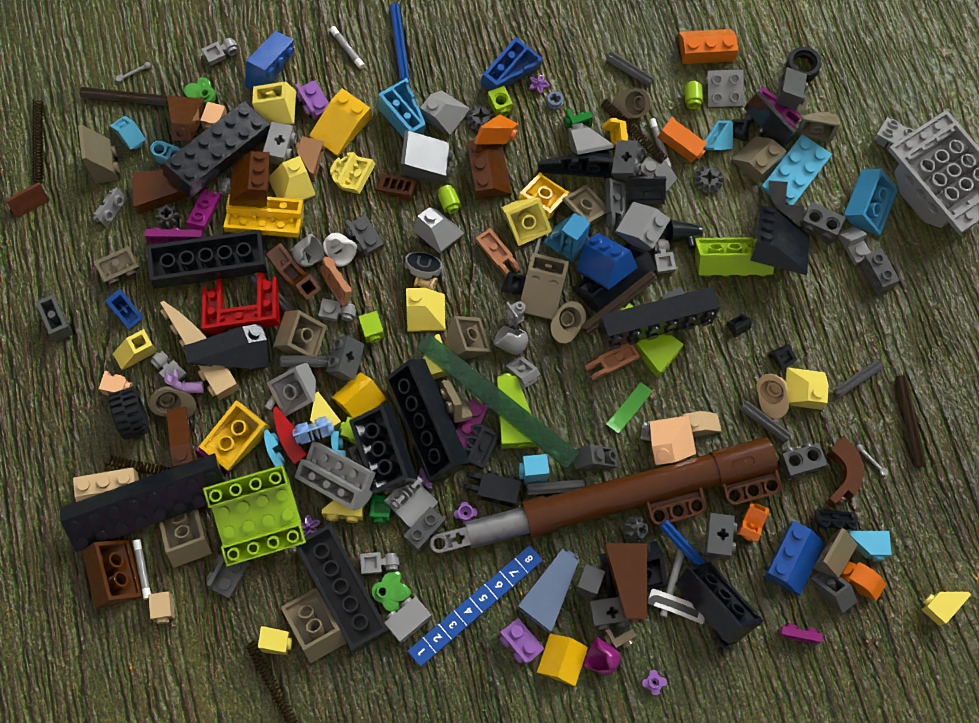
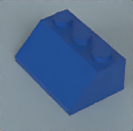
M598 233L584 243L576 269L579 273L609 290L638 267L629 249Z
M793 520L788 525L764 577L800 596L825 543L811 529Z

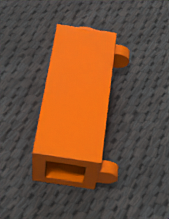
M671 117L657 136L658 139L691 163L696 158L700 159L705 153L703 148L707 141H703L677 122L674 117Z

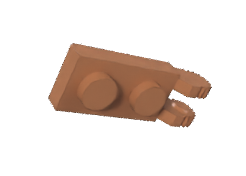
M491 228L475 238L478 245L505 277L510 272L504 265L507 261L515 271L520 270V266L513 258L512 253Z
M324 257L322 260L324 265L320 267V273L340 305H347L352 294L351 287L336 268V262L331 257Z
M627 343L621 345L620 348L599 356L598 359L588 363L585 368L589 371L598 365L602 366V370L595 372L591 376L592 380L595 381L640 359L641 356L634 344L629 345Z

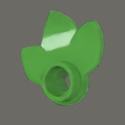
M200 77L197 84H188L183 89L187 97L204 98V104H207V102L213 103L216 99V92L211 87V83L207 78Z
M397 571L385 574L382 581L374 584L371 589L373 599L381 602L383 608L389 612L394 610L398 612L399 601H403L411 595V590L406 585L400 583L401 572ZM380 588H383L385 591L383 596L379 594Z

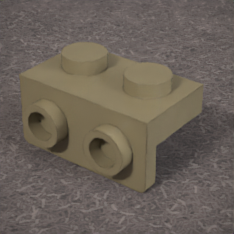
M129 246L94 261L103 283L108 281L109 284L119 280L118 276L125 273L128 276L137 272L135 268L139 267Z
M449 379L443 380L442 389L439 390V393L454 423L472 419V413L461 393L455 391Z

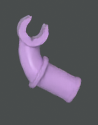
M176 369L174 370L173 377L168 375V370L165 371V382L176 390L187 394L204 393L203 381L181 382L178 380V371Z

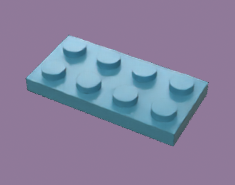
M802 134L764 182L761 189L770 195L769 180L788 182L785 204L794 205L831 158L832 153Z

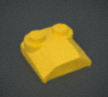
M540 172L520 192L519 199L539 197L546 216L550 219L554 211L563 202L562 198L570 192Z

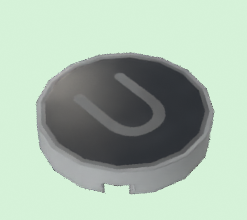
M412 252L406 256L404 262L405 268H408L412 275L428 279L432 278L433 275L437 277L442 269L441 261L434 255L425 252Z

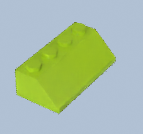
M753 237L694 239L696 246L695 263L698 275L705 277L711 275L725 277L730 275H773V266L750 261Z

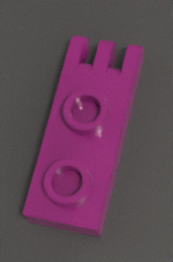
M203 189L186 222L187 227L205 231L221 200L222 193L217 192L214 197L215 191L210 190L207 195L208 190Z

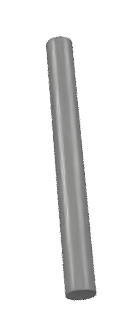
M679 548L666 589V593L670 595L674 594L675 583L678 580L684 554ZM661 608L659 615L667 618L669 611Z

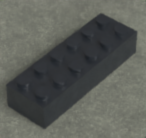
M242 102L163 162V175L191 198L263 142L268 136L270 123L247 103Z
M261 230L147 245L149 275L154 289L213 281L219 278L226 279L254 275L256 272L267 273Z
M712 286L603 314L600 318L598 331L604 349L610 348L614 350L620 348L623 344L633 345L642 339L653 340L658 335H672L677 330L684 329V331H687L700 324L702 326L713 323L720 305Z
M410 359L384 379L428 482L444 481L468 465L470 461L425 359Z
M331 524L306 536V543L297 545L296 548L351 651L355 653L387 635L389 631Z

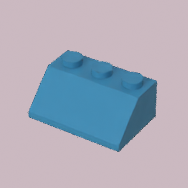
M866 169L861 171L844 213L846 219L853 226L877 236L882 233L898 191L882 169Z

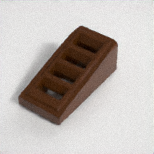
M382 174L376 190L412 201L417 188V180ZM385 180L389 181L387 187H383ZM392 182L395 183V186H394L393 189L390 188L391 185H392Z

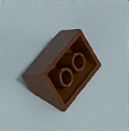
M475 140L467 141V156L475 200L512 195L503 145L475 144Z
M251 151L233 164L229 205L267 207L270 152Z
M129 539L94 542L82 550L96 609L113 607L143 597Z

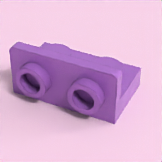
M314 80L300 87L299 83L295 84L296 98L304 104L303 109L306 115H310L313 121L320 118L329 102L317 82Z
M519 618L499 633L501 636L499 640L506 648L510 647L514 651L512 655L519 664L523 662L526 666L544 651L542 645Z

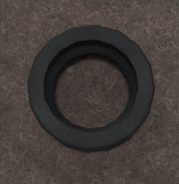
M798 47L790 53L786 68L788 67L807 74L806 82H809L819 73L822 65L821 57L812 48ZM803 57L810 60L814 65L813 70L803 72L797 69L793 64L794 59Z

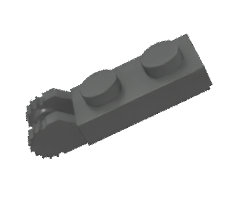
M610 178L606 180V214H608L606 226L608 228H613L614 225L617 228L626 214L625 183Z

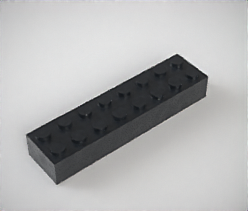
M213 453L61 507L60 522L75 552H78L94 542L109 541L206 506L208 503L203 488L225 482L226 479L216 454Z

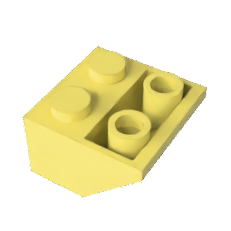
M286 81L253 87L252 104L254 110L268 121L270 125L271 122L287 125L294 124L296 90Z

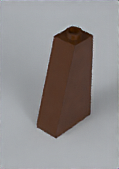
M168 96V116L172 140L191 142L201 124L200 120L205 109L204 98Z
M163 170L133 172V207L137 214L188 197L163 175Z
M603 543L622 615L624 618L629 619V622L641 623V619H647V544Z

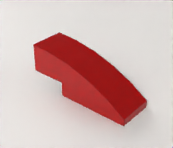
M276 406L273 408L276 430L288 458L297 469L300 460L306 459L307 454L296 443L295 436L293 437V429L295 427Z

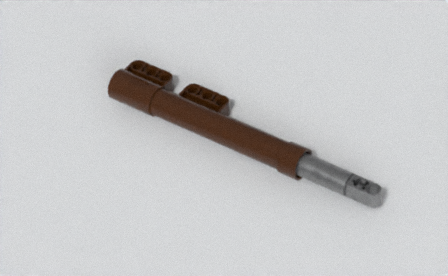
M762 437L710 451L708 454L560 494L525 500L521 502L520 508L465 522V527L436 534L430 539V547L433 551L441 553L468 545L473 549L529 534L530 538H535L553 533V530L643 506L648 521L654 525H661L665 520L674 522L702 514L706 510L703 490L717 486L720 489L723 501L727 504H740L774 495L781 490L776 453L771 441L767 437ZM769 480L774 484L771 491L767 489V482ZM750 485H752L755 488V494L753 496L749 495L748 493V487ZM732 490L737 494L734 501L729 498V493ZM694 500L699 503L697 511H694L691 507ZM676 505L681 509L679 516H675L672 512L673 507ZM657 510L662 514V518L658 522L653 517L654 512ZM457 532L459 535L464 536L460 544L452 540V538L456 537ZM436 538L444 540L443 548L436 549L433 542Z

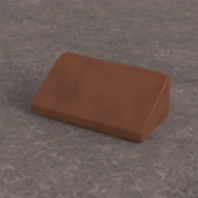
M38 182L7 198L6 202L14 215L19 218L49 202V198Z

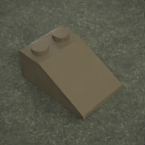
M78 125L82 160L94 182L97 184L118 180L117 173H120L118 162H115V157L118 156L116 146H113L110 139L83 125Z
M199 509L159 522L165 551L173 568L212 554Z
M317 587L281 607L310 664L346 644L341 630Z

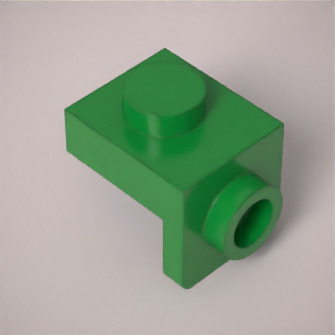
M371 496L370 521H374L376 524H385L386 521H390L391 508L384 502L388 496Z

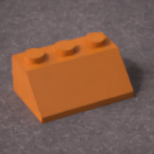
M731 29L678 32L682 64L735 62L738 44L736 34Z

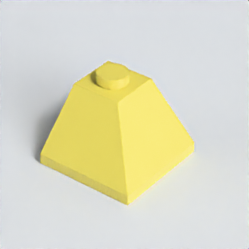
M300 156L283 162L269 176V182L276 198L301 199L305 201L316 196Z
M539 197L517 200L501 207L518 246L552 232Z
M406 288L408 332L446 331L445 294L427 288Z
M786 368L785 381L788 385L789 405L822 410L828 401L826 374L824 372Z

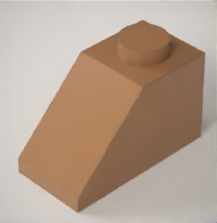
M302 136L300 143L298 142L296 145L295 153L301 157L310 179L315 181L325 151L324 142Z

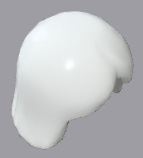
M331 233L323 242L324 252L336 262L335 266L337 267L349 264L356 255L357 245L355 242L340 233ZM340 249H342V252H340V253H338V254H334L335 252H337V251H339Z

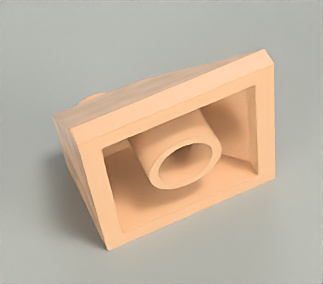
M689 415L650 421L652 449L656 465L677 462L696 454Z

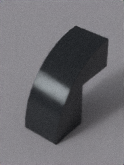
M769 180V192L775 206L784 215L803 221L804 206L785 204L788 182Z

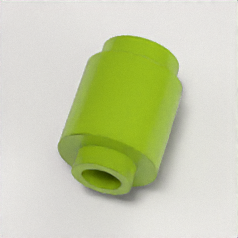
M690 81L684 86L685 104L689 109H698L703 103L702 85L697 81Z
M451 185L441 187L438 190V198L444 212L449 214L456 213L461 207V203L455 189Z

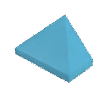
M718 120L705 139L707 144L703 149H733V122Z

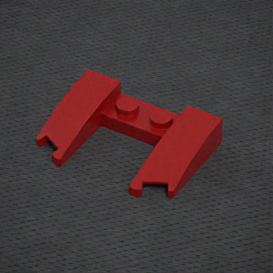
M258 273L257 304L224 309L223 281L221 278L215 280L217 287L207 291L203 287L201 329L205 335L221 334L225 332V329L261 324L262 328L280 326L277 278L273 277L271 282L264 280L265 275L263 273Z

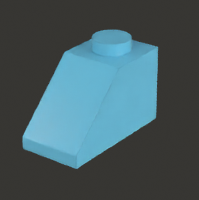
M126 116L110 125L130 150L139 148L143 144L142 142L146 140L135 122Z
M889 531L848 532L858 544L855 549L866 559L882 562L891 555Z

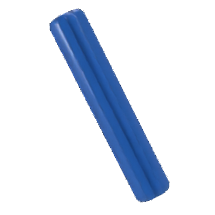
M668 520L661 523L660 529L694 566L705 564V560Z

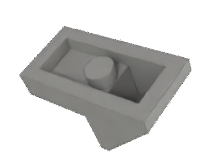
M648 156L641 164L642 176H666V192L677 180L676 175L665 160L662 164H659Z
M853 226L838 233L837 236L854 265L860 264L864 256L871 253L864 241L867 234Z
M522 356L506 365L510 374L517 376L522 389L536 382L537 377L541 375L538 368Z

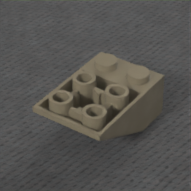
M532 253L521 296V302L525 304L524 314L549 320L554 318L558 310L569 261Z

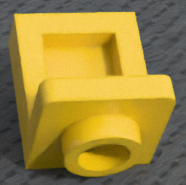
M610 118L601 125L602 130L610 131L611 143L614 148H616L617 141L628 140L626 121Z

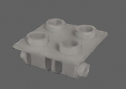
M743 70L708 71V77H706V84H708V107L744 106Z
M887 117L874 140L883 147L889 142L886 147L888 149L890 144L896 143L914 130Z
M418 476L417 481L395 489L384 500L409 528L415 524L429 507L433 508L438 503L422 486L423 480Z

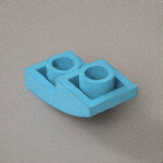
M266 429L264 431V440L268 454L275 467L283 465L284 469H286L283 464L285 459L277 452L281 449L278 444L280 440L274 432L271 434Z
M339 431L331 433L332 450L347 457L346 450H340L343 449V438H340Z

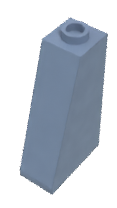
M562 549L518 605L519 611L549 634L554 627L579 562L576 560L577 556L569 550L565 551Z

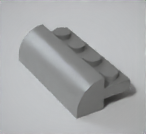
M312 441L307 458L300 460L294 478L349 509L358 510L369 501L373 494L370 487L375 472L317 441Z

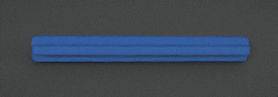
M392 3L390 5L399 77L400 81L405 78L409 81L400 7L398 3Z

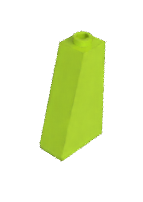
M629 303L625 308L622 307L620 310L631 308L634 306H632ZM665 334L658 335L653 340L642 339L634 344L641 358L657 378L661 376L680 353L684 345L674 336Z
M508 373L498 376L497 394L501 449L540 447L541 437L517 376H512V374Z

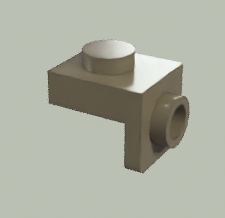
M608 628L604 631L605 636L603 639L607 644L616 649L621 646L625 649L634 643L633 639L637 635L631 629L615 638Z

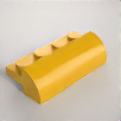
M229 194L226 205L227 214L223 227L224 232L239 233L261 230L262 235L299 238L300 228L303 225V200L268 197L267 207L229 205Z

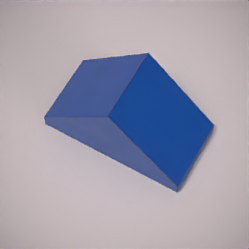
M121 289L105 300L111 311L128 330L144 318Z

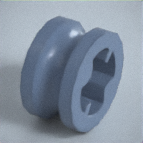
M557 91L551 92L547 97L548 107L554 110L561 108L563 105V95ZM552 98H556V100H558V102L555 103V101L552 100Z

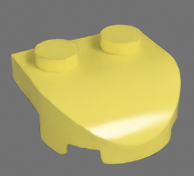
M349 152L346 157L342 159L337 158L334 161L330 173L340 189L360 194L376 163L372 159L358 157L355 152Z

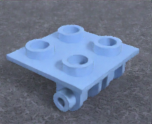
M326 416L315 419V423L307 425V422L296 425V429H293V437L295 436L296 443H301L302 445L310 442L309 431L314 441L312 430H316L318 439H320L318 428L322 438L332 435L331 433L335 432L331 418L326 419Z

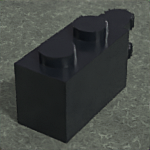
M493 471L483 472V474L467 472V478L481 481L480 486L464 484L463 487L467 491L478 493V500L516 508L521 487V481L517 477H502Z

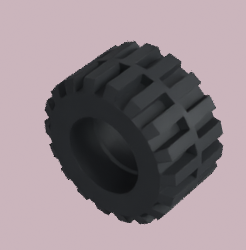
M132 386L109 394V407L119 435L124 440L147 434L149 432L148 418L138 391Z

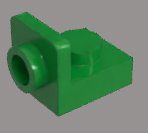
M567 109L563 119L566 127L572 128V125L577 123H583V125L590 127L592 126L593 116L589 111L586 113L581 112L573 117L571 110Z

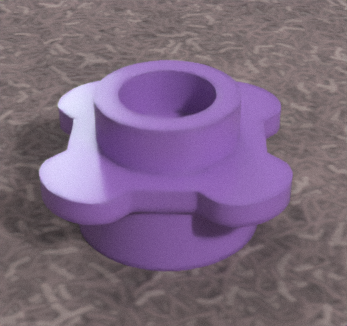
M462 502L459 509L454 512V517L463 521L464 525L465 522L471 521L473 517L477 516V510L472 508L467 502Z
M651 670L648 678L642 681L643 687L650 690L653 695H658L662 686L667 684V680L660 677L656 670Z

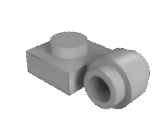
M227 38L221 46L217 41L202 48V52L209 65L212 66L225 60V53L229 56L236 55L238 53V45L232 38Z
M658 239L653 248L654 253H658L654 254L657 274L676 271L673 252L666 253V251L670 250L669 241L665 239Z
M322 298L318 316L319 319L337 322L339 316H342V320L351 322L355 318L357 310L353 304L348 303L341 308L338 301Z
M163 351L157 352L150 361L157 369L162 368L159 374L163 378H165L166 370H168V375L173 377L175 369L178 371L179 381H182L187 376V373L174 360L168 364L170 359Z
M380 552L360 554L362 575L382 574L383 566L388 572L397 571L400 566L399 557H397L396 553L385 554L383 559H381Z

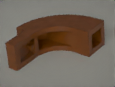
M278 243L264 254L283 281L303 300H308L321 290V287L312 275L304 272L297 265L281 243Z
M844 436L826 454L839 466L842 473V482L839 488L825 502L830 508L835 504L839 506L846 498L850 500L858 492L863 480L864 468L860 454L855 446Z

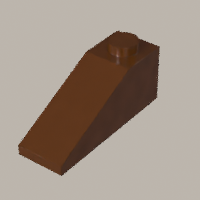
M181 407L166 410L173 467L194 461L195 454L187 408Z

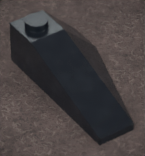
M605 149L579 155L574 153L541 160L538 162V172L610 178L614 163L613 151Z
M261 324L242 326L183 346L187 362L190 365L209 367L219 365L225 366L227 369H232V367L243 368L246 371L268 368L267 339Z

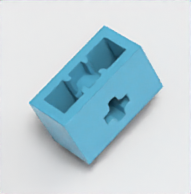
M547 454L523 456L522 463H519V478L523 480L524 485L548 482L549 466Z

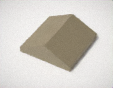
M587 185L562 198L575 214L584 216L590 225H595L607 215L606 204Z

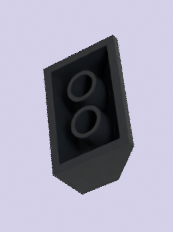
M759 90L744 107L746 111L744 115L751 122L753 120L756 121L758 124L756 128L763 135L767 133L781 147L784 148L798 135L796 130Z
M657 541L644 543L647 544V591L667 587L663 552ZM605 553L599 554L601 570L605 571L603 581L608 598H615L617 594Z

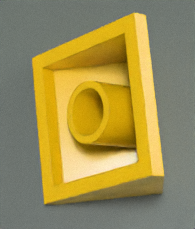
M361 372L356 375L355 380L349 381L332 396V399L351 418L364 414L386 401L385 396L374 381Z
M550 634L537 673L575 687L588 647L570 637Z

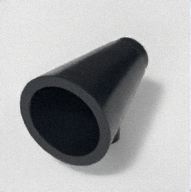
M670 219L664 230L665 240H668L669 244L687 240L688 249H694L696 247L694 238L702 236L703 228L696 224Z

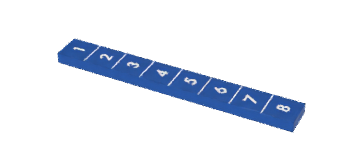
M529 545L412 646L408 653L422 667L543 562V559Z

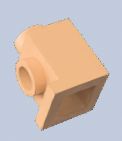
M104 371L99 390L103 395L109 396L110 393L132 387V383L128 382L124 376L115 374L113 377L108 371Z

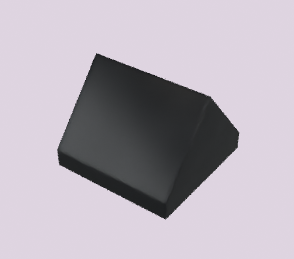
M741 314L726 324L734 337H737L751 329L752 320Z

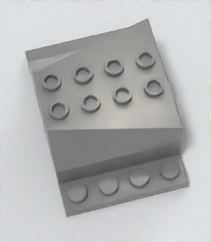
M947 110L888 148V151L899 163L894 174L900 194L923 222L939 228L950 223L959 235L979 222V146Z

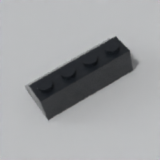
M630 244L624 245L623 247L631 251L638 267L609 290L590 278L585 277L572 287L573 291L591 310L598 313L649 271L654 272L657 269L648 251Z
M382 404L349 420L364 467L375 472L371 484L374 494L402 488L418 480L392 407Z
M711 562L687 567L675 583L680 593L693 604V607L703 615L707 623L728 644L741 640L764 621Z

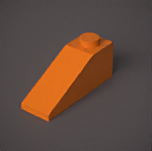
M499 114L480 126L474 143L507 144L516 138L518 123Z

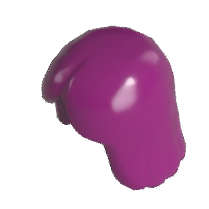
M597 637L587 652L584 666L600 674L610 675L619 666L620 654L616 648Z

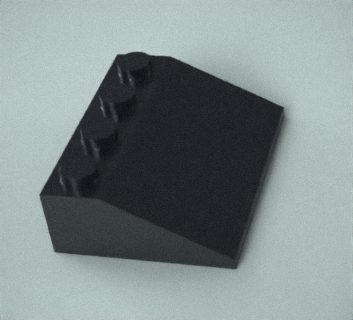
M760 206L754 225L750 261L807 275L810 235L781 211L771 206Z

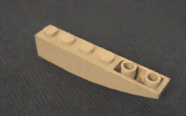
M165 301L160 302L163 307L160 311L166 320H171L170 328L175 335L179 334L182 338L179 340L182 347L206 339L205 335L184 315ZM199 366L200 370L197 372L203 381L207 380L210 384L207 388L212 397L217 396L220 401L239 390L235 379L225 366Z

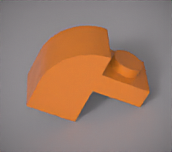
M750 501L737 534L746 540L758 542L762 527L769 514V508Z
M848 561L840 575L842 579L854 586L860 595L877 601L886 586V583L877 572L860 562L855 564Z

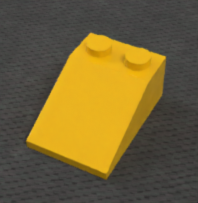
M342 88L330 101L309 137L323 141L324 147L338 157L372 119L371 108Z
M236 400L199 447L208 455L215 453L219 464L227 471H230L264 438V431L266 429L269 431L272 427Z

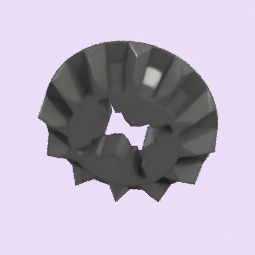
M479 104V106H473L472 109L468 110L467 123L472 129L479 131L480 126L496 116L493 109H490L488 105L483 106ZM480 113H482L483 116H484V117H483V120H482V123H481V120L479 119V114H480Z
M710 165L702 166L696 171L694 176L697 188L706 193L718 191L724 181L722 172L717 167L714 168ZM708 174L711 175V178H714L711 180L710 184L708 182V179H706Z

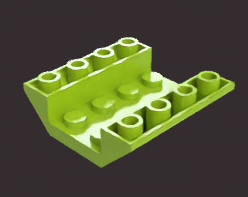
M283 465L203 488L208 507L212 508L222 541L221 549L226 566L306 543L299 511Z

